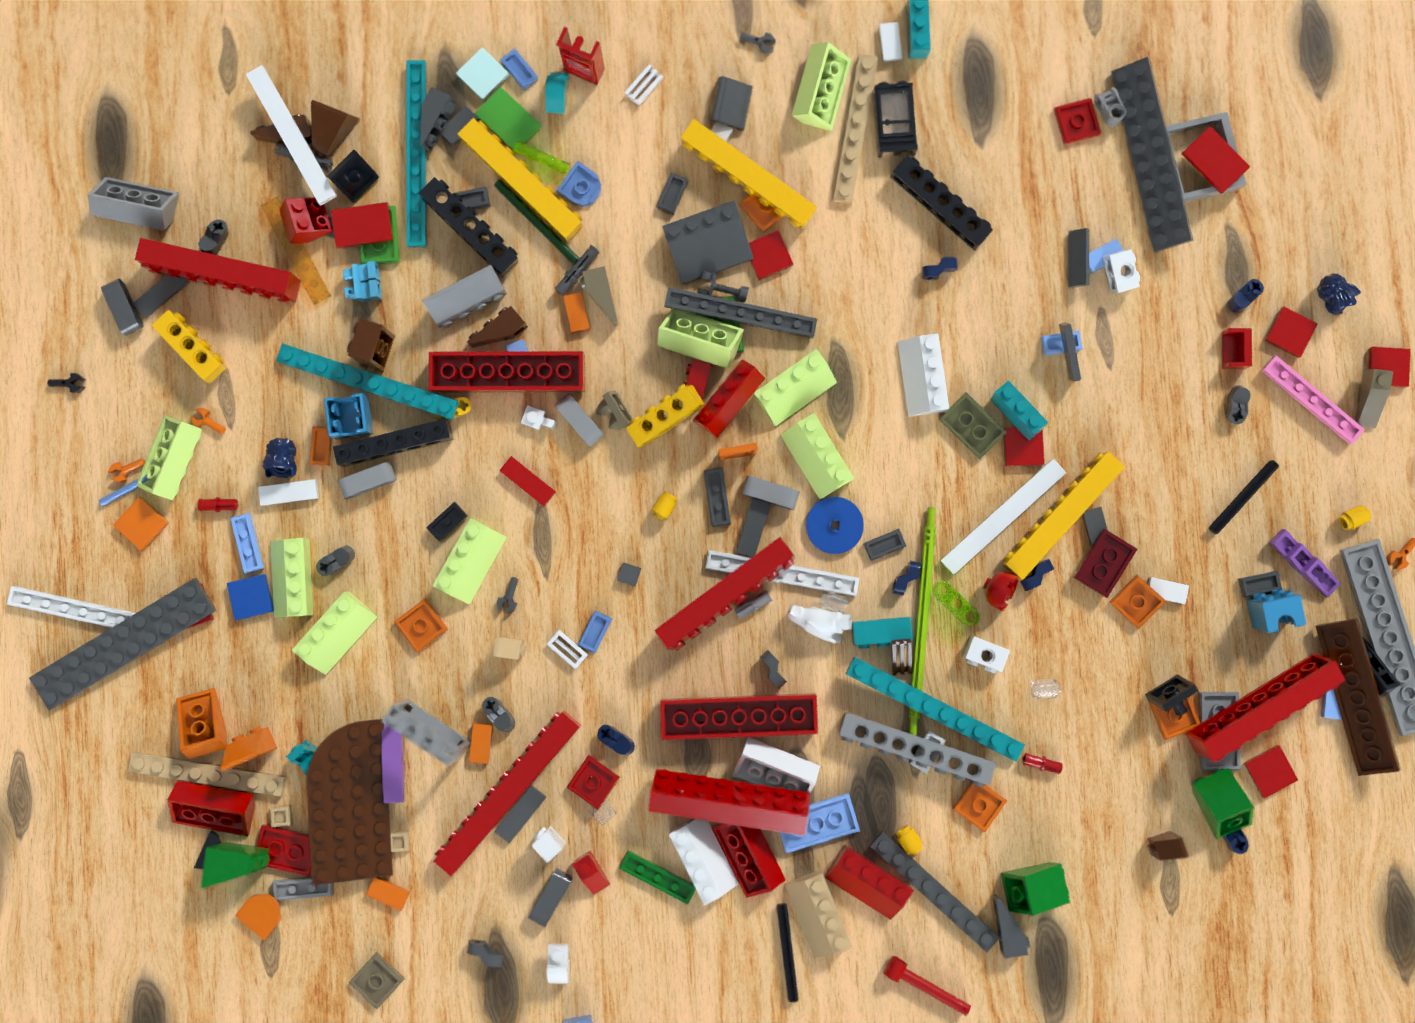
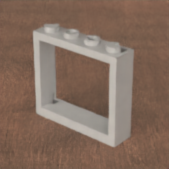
M1227 112L1166 126L1169 136L1172 133L1214 124L1216 132L1238 153ZM1172 148L1185 203L1220 195L1214 187L1184 193ZM1244 174L1224 193L1243 188L1246 185Z
M409 699L393 704L382 720L383 723L447 766L459 760L471 744L470 740ZM408 704L413 707L410 712L406 710Z

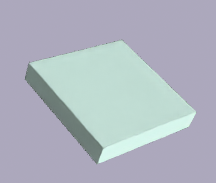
M483 47L456 72V75L482 101L510 76Z

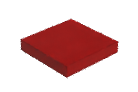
M1092 98L1054 108L1064 145L1101 135Z
M779 230L749 242L754 258L750 262L758 280L794 265Z
M1283 306L1265 341L1300 358L1318 323Z
M1372 346L1369 348V369L1393 371L1391 387L1407 388L1409 387L1411 349Z
M1004 428L1007 431L1004 435L1005 467L1045 465L1043 430L1029 441L1017 428Z
M1279 745L1244 762L1262 798H1266L1298 781Z
M588 755L567 788L599 810L620 779V776Z

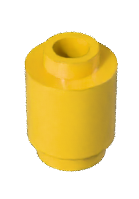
M664 491L651 509L654 512L653 516L661 521L664 518L668 520L677 505V498Z
M1358 505L1343 512L1342 516L1339 517V522L1345 530H1353L1370 522L1371 512L1367 507Z
M909 825L896 832L897 840L908 855L912 853L914 856L923 849L921 846L924 843Z

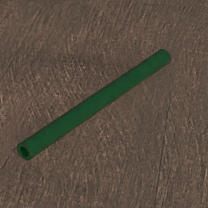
M499 179L494 184V187L575 265L579 257Z

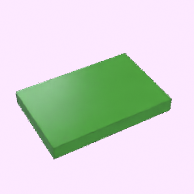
M501 87L474 113L515 153L542 127L533 116Z
M389 206L394 241L361 245V264H367L369 261H375L377 264L400 263L396 206Z

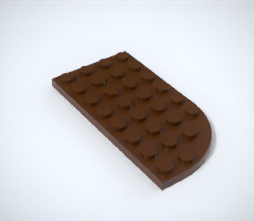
M383 719L357 721L338 728L320 743L310 760L306 777L312 886L393 875L389 804L384 803Z

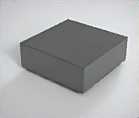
M623 563L617 581L636 586L642 568Z

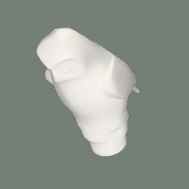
M794 604L788 610V618L792 622L802 627L806 632L833 644L840 643L842 639L841 633L852 628L850 614L829 612L817 607L804 608Z

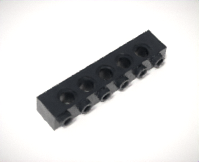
M907 155L892 171L890 178L974 251L993 231L991 224L987 220L978 217L977 212L972 207H967L962 203L963 200L958 195H953L943 182L939 183L931 171L925 170L920 166L916 158ZM910 174H916L919 179L912 180ZM925 186L931 187L932 190H933V192H931V193L926 192V191L924 190V187H925ZM938 199H945L947 205H941ZM952 211L960 212L961 217H955ZM967 223H972L975 226V230L968 229Z
M434 177L418 193L420 198L489 265H492L493 269L503 278L518 263V253L511 246L507 248L503 244V238L497 233L493 234L489 230L490 226L483 219L481 221L475 217L477 215L470 206L466 208L462 204L463 200L456 193L452 194L448 190L449 186L442 179L438 181ZM440 196L448 198L445 203H439L437 200ZM455 209L462 211L457 217L451 215ZM467 223L475 224V228L472 230L465 228ZM487 236L489 241L483 244L479 242V238ZM500 249L503 251V254L500 257H495L492 254L493 251Z
M442 419L333 446L337 465L347 467L451 441L454 438L450 422L447 419Z

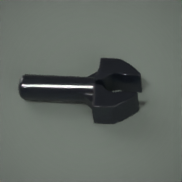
M70 373L69 379H49L47 384L49 387H68L71 393H80L86 387L76 386L73 383L77 380L86 381V379L80 374Z

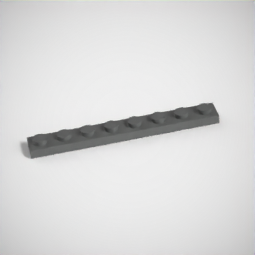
M668 287L664 305L666 308L808 338H814L817 318Z
M883 831L869 845L986 952L998 941L1000 937Z

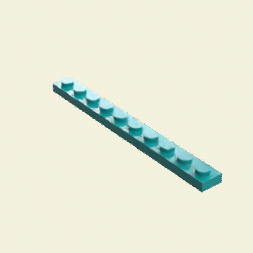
M406 60V246L408 248L427 247V204L418 194L427 185V150L420 144L422 103L427 96V63L425 60Z
M283 343L276 359L278 363L450 420L454 419L459 402Z
M853 657L845 673L1015 762L1018 761L1025 744L856 657Z

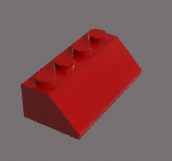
M742 359L692 421L718 438L765 380L764 376L756 367Z
M176 781L167 799L172 823L249 836L255 808L252 794L214 788L209 785H198L187 781Z
M719 823L712 827L746 898L771 892L786 881L761 829Z
M844 844L824 877L890 920L904 908L914 891L910 885Z

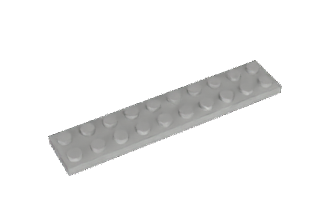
M1380 539L1340 550L1370 646L1400 683L1397 688L1387 695L1399 736L1415 733V647Z

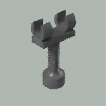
M702 270L701 278L711 280L709 291L698 288L697 293L712 296V292L716 290L736 295L738 301L746 302L749 287L741 286V288L735 289L729 286H722L715 283L717 273Z

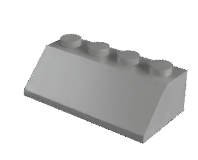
M105 177L88 194L91 215L119 222L132 223L137 226L151 227L156 230H165L173 221L179 192Z
M489 265L422 301L439 328H446L451 326L454 320L458 318L464 319L470 315V312L476 309L477 311L484 309L487 303L503 299L507 292L492 265Z

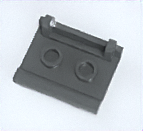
M720 76L715 83L716 89L708 120L709 122L716 121L744 131L753 86Z

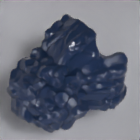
M1337 273L1325 276L1317 287L1319 298L1325 301L1327 311L1333 315L1343 314V310L1346 307L1354 306L1357 303L1355 296L1361 294V291L1355 285L1347 283L1346 279Z
M288 438L270 440L266 446V456L262 465L265 470V476L268 478L271 476L278 478L294 477L297 471L294 461L297 449L295 444Z

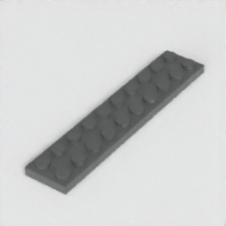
M1145 57L1111 71L1114 87L1118 91L1119 98L1126 109V115L1122 120L1153 250L1157 253L1194 240L1149 57Z
M194 578L32 675L29 679L48 710H52L217 610L199 580Z

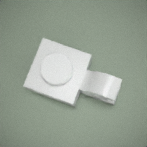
M527 405L521 424L540 430L541 425L554 429L557 422L545 418V411Z

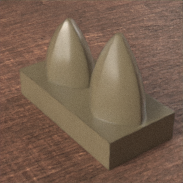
M610 391L604 394V399L599 403L596 414L606 415L613 413L609 422V428L618 430L631 425L630 421L633 418L617 392Z

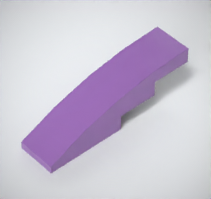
M1281 529L1269 542L1301 576L1325 597H1329L1341 584L1319 558L1313 557L1306 547L1298 543L1287 530Z
M384 723V729L382 730L384 803H403L405 794L403 735Z

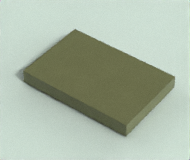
M967 392L939 418L979 459L1007 433Z

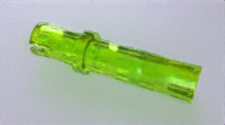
M519 140L516 141L513 152L527 157L529 161H537L566 175L570 163L542 152L536 146L531 147Z

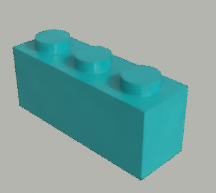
M908 0L906 4L908 59L927 58L931 50L929 0Z
M1009 380L996 390L990 399L1029 441L1048 424V421Z
M911 617L852 622L853 645H858V649L870 648V644H877V647L889 646L891 640H913Z

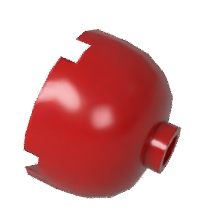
M999 572L994 574L991 579L987 578L983 586L986 589L985 596L987 602L1003 612L1008 606L1005 602L1012 599L1019 576L1009 572Z

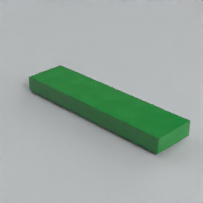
M629 850L619 867L624 872L687 905L696 890L691 882Z

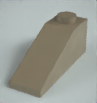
M605 266L582 271L583 277L580 278L582 288L587 290L589 296L614 326H617L618 321Z
M1364 369L1356 422L1361 427L1376 428L1391 390L1393 371Z

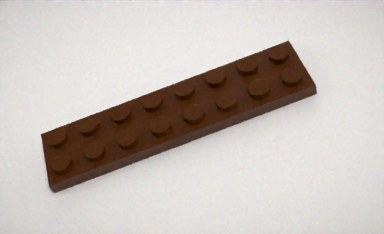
M1353 618L1316 625L1324 657L1335 660L1345 678V681L1339 684L1338 688L1334 689V693L1358 776L1399 772L1401 770L1358 619Z

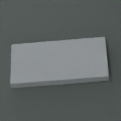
M1198 692L1200 723L1239 700V692ZM1240 749L1231 751L1222 760L1212 762L1200 755L1201 770H1225L1227 768L1230 770H1241Z

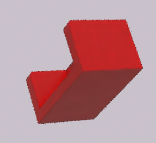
M1228 328L1222 331V369H1247L1252 367V328Z

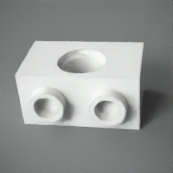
M1132 249L1121 250L1103 256L1111 293H1120L1140 287V275L1136 271V257ZM1122 266H1124L1125 268L1124 275H1122L1120 272Z
M970 636L963 658L967 659L966 663L976 667L978 664L985 666L984 670L995 674L996 671H1003L1010 650ZM985 650L990 654L987 661H983L981 658V654Z
M550 825L547 829L543 827L533 837L535 841L532 846L548 863L563 849L566 842Z

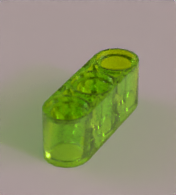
M939 581L933 584L931 591L934 597L962 624L973 626L979 622L980 615L978 611L949 583ZM939 585L945 586L946 592L944 595L938 594L937 588ZM954 598H957L960 602L957 609L951 606V601ZM969 611L974 616L971 622H967L965 619V615Z

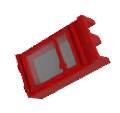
M564 27L556 43L560 50L564 66L563 71L598 85L605 70L600 42L596 41L591 53H586L580 50L584 43L583 37L577 36L572 45L568 28Z

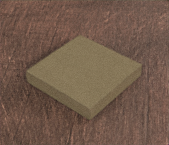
M376 952L348 983L373 1007L378 1009L405 978Z

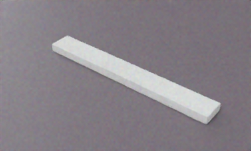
M261 65L248 72L246 76L319 205L321 206L336 198L335 191L265 67Z
M1054 459L1049 461L945 555L940 562L954 575L1066 474L1065 470Z
M709 550L705 569L732 573L751 558ZM793 565L787 570L781 569L777 572L779 576L772 580L774 582L855 597L859 584V578Z
M11 586L6 604L110 628L135 614V612L18 586Z

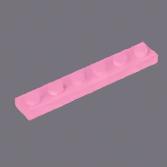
M1273 356L1261 370L1349 445L1353 444L1365 430L1278 356Z

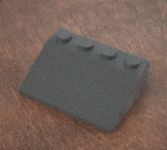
M735 201L662 226L682 285L700 279L702 270L717 273L754 259Z

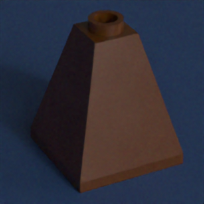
M312 100V149L316 150L315 154L326 158L327 155L332 156L357 125L360 118Z

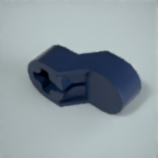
M944 257L938 265L923 266L922 279L936 280L942 272L957 271L958 259Z
M1251 279L1229 299V309L1235 313L1242 312L1264 291L1263 284L1257 279Z
M1050 559L1038 563L1033 568L1031 576L1020 581L1024 591L1040 586L1043 574L1054 570Z
M909 561L905 574L895 578L892 593L904 595L908 582L918 578L921 563Z
M603 725L599 728L597 735L603 744L612 748L620 755H630L633 753L635 744L627 735L610 725Z
M1242 830L1223 837L1229 850L1237 854L1247 852L1249 844Z

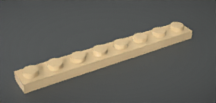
M859 54L833 201L852 204L878 60L876 56Z
M135 751L131 753L128 772L280 797L283 796L286 776L239 768H230L222 771L220 765Z

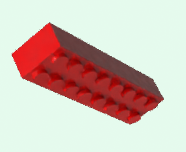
M140 238L135 256V261L139 262L141 267L149 269V272L155 274L163 272L167 273L169 277L179 278L181 276L185 280L197 283V280L204 282L203 284L215 287L217 284L229 291H234L235 288L247 295L256 293L259 294V297L265 299L274 297L277 298V301L289 304V301L296 302L301 280L289 271Z
M583 351L429 352V391L433 393L585 392V354Z
M781 537L777 538L654 630L668 650L678 651L686 645L684 641L689 638H696L701 634L700 630L703 627L709 628L716 623L717 620L715 618L719 615H727L732 611L731 607L734 604L740 605L747 600L748 597L746 595L750 592L756 593L763 588L762 583L766 580L771 582L779 576L777 572L781 569L787 570L794 564V554Z
M1313 653L1185 734L1195 753L1212 762L1220 761L1231 751L1240 749L1241 745L1247 741H1252L1260 733L1272 729L1276 723L1288 719L1292 713L1304 709L1313 700L1322 698L1323 694L1329 690L1338 688L1339 684L1345 681V678L1335 660Z
M815 693L660 700L662 740L818 734L817 695Z
M656 769L650 791L648 811L805 836L809 815L810 793L800 790H788L781 787H769L762 784L756 785L742 781L737 782L723 778L717 779L704 775L698 776L685 772L679 773L665 769Z

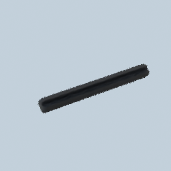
M1270 460L1209 526V530L1214 534H1219L1279 468V464L1274 460Z
M786 903L777 904L787 996L789 1002H797L799 998L788 908Z

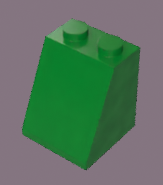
M1229 768L1217 770L1212 775L1200 777L1193 782L1192 792L1216 839L1252 825L1254 805Z
M224 842L206 847L201 888L210 887L265 869L270 859L268 855L269 848Z
M1048 862L1002 872L1001 876L1009 911L1034 916L1070 903L1062 864Z

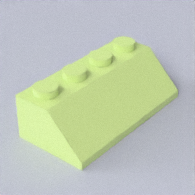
M830 43L811 44L792 116L803 124L826 130H832L851 63L849 57Z
M672 309L659 327L657 346L728 369L735 359L744 329L694 313Z
M815 349L757 390L753 397L776 427L834 386L837 381L824 358Z
M814 413L780 435L819 500L854 479Z
M164 415L136 486L152 494L173 500L179 491V484L186 474L189 460L193 457L195 445L201 438L202 429ZM147 475V478L150 480L141 483L142 478Z
M470 518L433 586L452 597L471 604L507 537Z
M294 538L270 541L274 618L313 615L310 539Z
M343 592L292 651L305 663L327 675L378 616L351 592Z

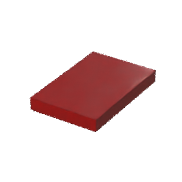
M1211 126L1181 153L1220 194L1224 193L1250 168L1245 160Z
M388 202L331 210L337 249L394 241Z
M265 824L261 825L256 847L269 848L268 855L270 859L267 867L310 876L309 834L271 827Z

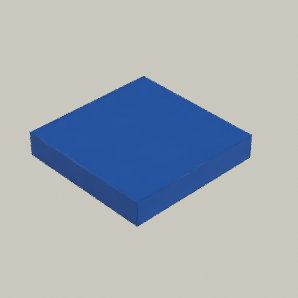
M266 574L227 583L235 620L274 612Z

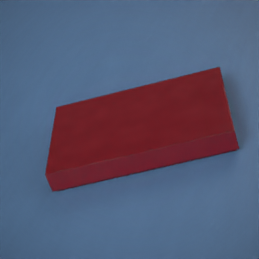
M1102 529L1073 578L1103 597L1108 598L1136 553L1137 548L1108 530Z

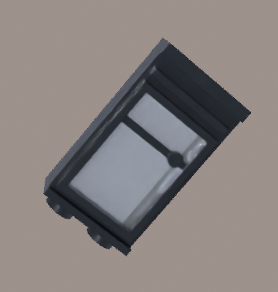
M899 81L896 84H889L888 82L878 83L874 86L873 90L878 158H881L883 153L893 152L894 156H899L902 151H911V155H915L918 145L913 83H907V81Z

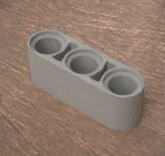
M567 394L554 405L589 447L604 436L602 431L570 394Z
M385 462L338 480L344 499H350L393 483L397 479L391 463Z
M748 475L741 492L742 495L790 510L795 509L800 493L795 489Z

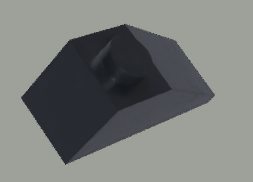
M1363 637L1380 698L1397 688L1400 683Z

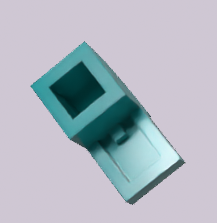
M556 71L550 72V75H547L545 90L546 112L565 114L569 73Z
M305 740L303 743L294 746L286 757L290 763L299 764L307 777L310 760L317 748L311 742Z

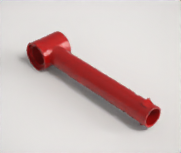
M892 955L883 972L885 976L897 983L902 979L965 1016L968 1015L971 1009L970 1004L908 970L906 962Z

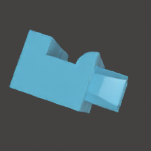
M369 261L367 264L360 265L352 264V268L343 270L344 280L353 281L354 283L353 287H345L344 289L347 299H357L359 302L382 300L381 284L379 283V265L375 261Z

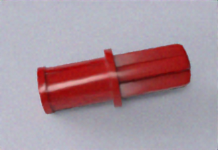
M220 497L215 499H199L197 506L200 511L215 510L220 512L221 510H237L238 500L220 499Z
M1028 753L1024 754L1023 765L1038 768L1039 771L1046 770L1056 774L1062 772L1063 764L1060 762L1046 759L1045 756L1038 757Z

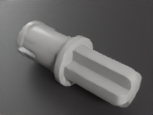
M766 590L753 599L749 598L748 602L735 609V613L739 619L743 618L755 610L757 612L758 608L769 603L772 599Z

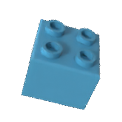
M358 393L351 394V397L324 398L329 437L337 440L374 434L368 396Z
M1275 589L1272 590V594L1257 593L1253 595V598L1247 599L1251 625L1254 629L1267 633L1279 631L1278 620L1280 623L1285 622L1286 624L1291 622V625L1294 624L1295 627L1306 625L1301 596L1293 594L1292 591Z

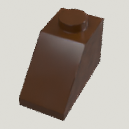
M1170 831L1148 838L1149 845L1147 847L1149 853L1158 860L1189 857L1183 838Z

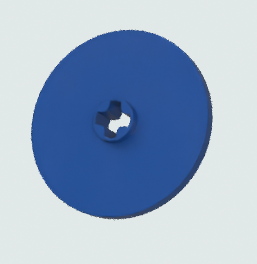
M828 497L820 500L812 507L806 520V531L810 541L819 550L829 554H840L852 549L861 539L864 528L863 517L857 506L842 497ZM832 520L833 522L838 521L840 523L838 530L830 528Z

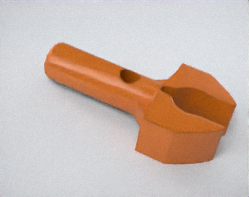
M205 408L194 409L202 414L203 420L190 416L192 423L199 428L202 425H207L220 434L226 431L225 427L210 419L209 414L211 412Z
M139 459L125 466H122L119 462L112 464L108 473L112 474L117 470L121 472L117 477L111 478V480L117 482L127 481V474L144 466L145 461Z
M1411 538L1400 552L1391 551L1388 554V564H1392L1396 558H1399V563L1393 569H1403L1410 564L1406 560V556L1415 547V538Z

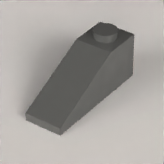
M996 894L992 895L998 936L1000 937L1001 954L1004 958L1028 955V949L1030 948L1028 936H1025L1001 899Z

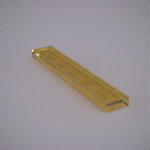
M275 197L260 205L313 304L316 305L329 298L331 294L304 244L289 243L279 212L282 206L280 199Z

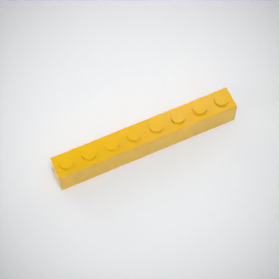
M472 118L457 133L460 140L568 243L583 227L580 215L575 211L572 213L568 209V204L562 198L558 200L554 196L555 192L548 185L545 187L541 183V178L535 172L531 174L527 170L528 166L521 159L518 161L514 157V152L508 146L504 148L500 144L502 141L494 133L491 135L487 131V126L482 121L477 122Z
M693 119L680 137L683 143L682 146L690 152L692 150L695 151L700 160L705 163L709 161L717 172L721 174L724 172L729 176L728 179L731 182L744 186L743 190L749 195L755 194L763 205L772 206L777 215L790 219L789 223L794 227L804 229L816 213V205L697 120Z
M1109 451L1097 454L1092 460L1094 464L1090 468L1087 466L1080 473L1082 477L1078 481L1074 480L1067 487L1069 491L1065 495H1060L1054 503L1056 505L1052 510L1049 508L1041 516L1043 520L1039 524L1036 522L1029 529L1031 533L1026 538L1022 537L1016 545L1018 547L1014 552L1009 551L1003 558L1005 561L1002 566L1010 573L1019 576L1018 580H1023L1126 467Z

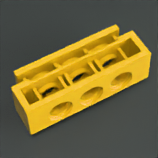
M167 310L151 326L204 381L211 383L227 368L224 359L210 349L211 345L198 336L199 333L185 322L186 319L179 312L174 313Z
M681 385L675 390L676 393L671 397L667 395L662 398L660 405L657 407L651 406L645 410L646 414L641 418L637 416L630 421L631 425L626 429L637 447L653 442L705 405L693 385ZM680 400L682 402V408L679 405Z

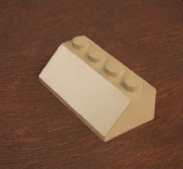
M821 869L785 883L814 958L836 955L852 948Z

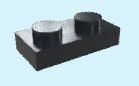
M453 502L426 528L441 542L468 515L456 502Z

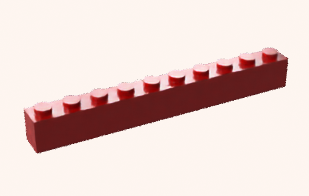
M557 711L550 719L553 723L548 728L544 727L538 733L540 738L536 743L532 741L525 748L527 753L523 758L519 756L513 762L514 768L511 772L506 771L500 777L501 783L497 788L493 786L486 794L488 796L486 801H480L473 809L476 811L472 817L468 815L461 823L463 826L459 832L455 830L448 838L449 844L446 847L442 845L435 853L437 857L433 862L450 877L580 728L581 725L566 711H562L561 714Z

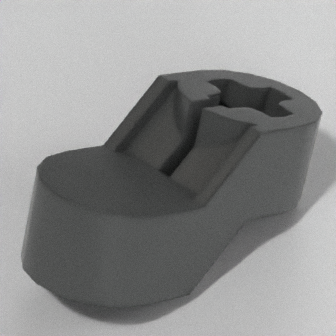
M217 219L207 226L204 236L198 242L201 252L216 255L220 251L224 239L229 235L225 221Z
M1242 385L1234 386L1228 396V407L1225 415L1233 424H1241L1245 421L1248 414V402L1251 394Z
M342 546L320 559L316 564V569L322 576L332 574L350 563L355 557V552L350 546Z
M767 650L760 658L769 667L767 678L780 689L787 681L778 673L779 661Z
M494 697L486 698L482 704L485 715L494 723L498 730L505 733L511 732L515 727V720L512 714L504 707L500 700Z
M469 940L468 954L480 956L485 966L502 967L504 958L502 952L490 950L486 941Z

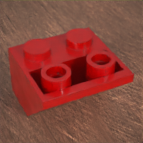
M315 197L288 198L284 200L279 209L290 244L309 243L333 231L325 205L320 206Z

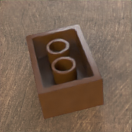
M359 318L358 323L356 322L353 328V340L347 346L348 356L363 366L384 372L395 335L381 324Z

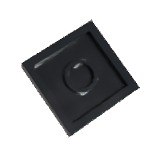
M355 150L327 175L352 203L380 177Z
M1177 674L1146 693L1145 696L1148 701L1166 712L1173 708L1175 714L1180 716L1188 711L1183 701L1197 693L1198 689L1195 684Z

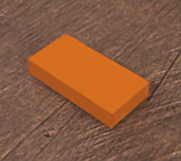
M582 292L563 296L571 333L590 330Z
M313 426L309 464L330 466L332 438L328 436L327 427Z
M473 723L469 762L489 763L493 724Z
M380 877L373 878L366 895L402 911L410 891Z

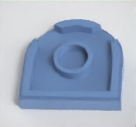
M577 161L557 188L556 193L573 205L586 207L595 203L599 198L601 183L598 176L592 170Z

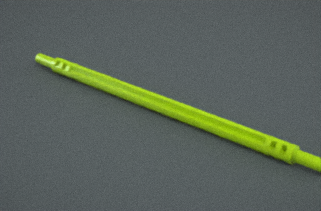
M928 507L927 526H924L911 686L922 691L936 533V527H934L936 508ZM909 707V734L917 736L920 712Z

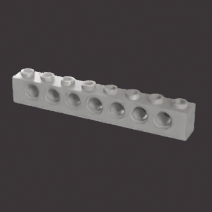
M847 712L844 714L838 733L842 736L841 740L850 743L856 740L861 742V747L871 750L873 746L879 748V753L890 756V753L898 755L897 759L906 762L909 759L915 760V765L927 768L928 765L935 767L934 771L944 775L946 771L953 773V778L962 781L965 778L971 779V784L983 787L984 784L990 785L996 766L995 762ZM858 726L865 728V734L862 737H857L855 734V729ZM878 732L884 735V740L881 743L874 741V735ZM895 739H901L902 747L900 749L893 748L892 743ZM914 745H919L921 748V752L917 756L911 753V748ZM933 751L939 753V759L936 762L930 760V754ZM955 757L958 760V765L955 768H950L948 762L951 758ZM970 764H975L976 772L970 775L967 772V768Z

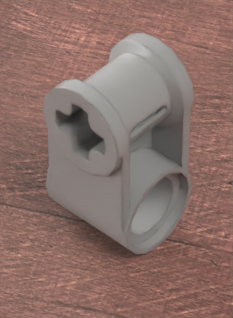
M1112 87L1105 93L1095 94V104L1106 125L1109 127L1119 125L1126 115V109L1119 98L1118 91ZM1111 113L1117 114L1118 118L1113 117Z

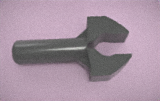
M765 32V36L761 38L746 33L740 35V40L758 45L760 53L768 54L774 50V47L765 45L766 42L776 44L775 38L770 33Z
M511 577L506 595L502 598L498 597L497 606L499 611H502L503 604L507 600L509 603L507 613L516 609L517 603L514 602L513 595L518 578Z

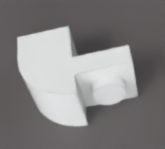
M569 944L548 945L547 980L549 984L569 983Z

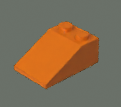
M212 688L176 698L180 751L189 759L226 749L227 735L216 689Z
M259 726L250 730V735L244 737L241 734L232 738V743L226 745L221 770L225 771L242 765L277 749L269 728L262 729Z

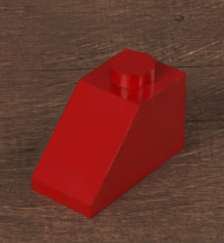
M591 850L573 861L572 866L579 878L593 895L610 885L609 880Z

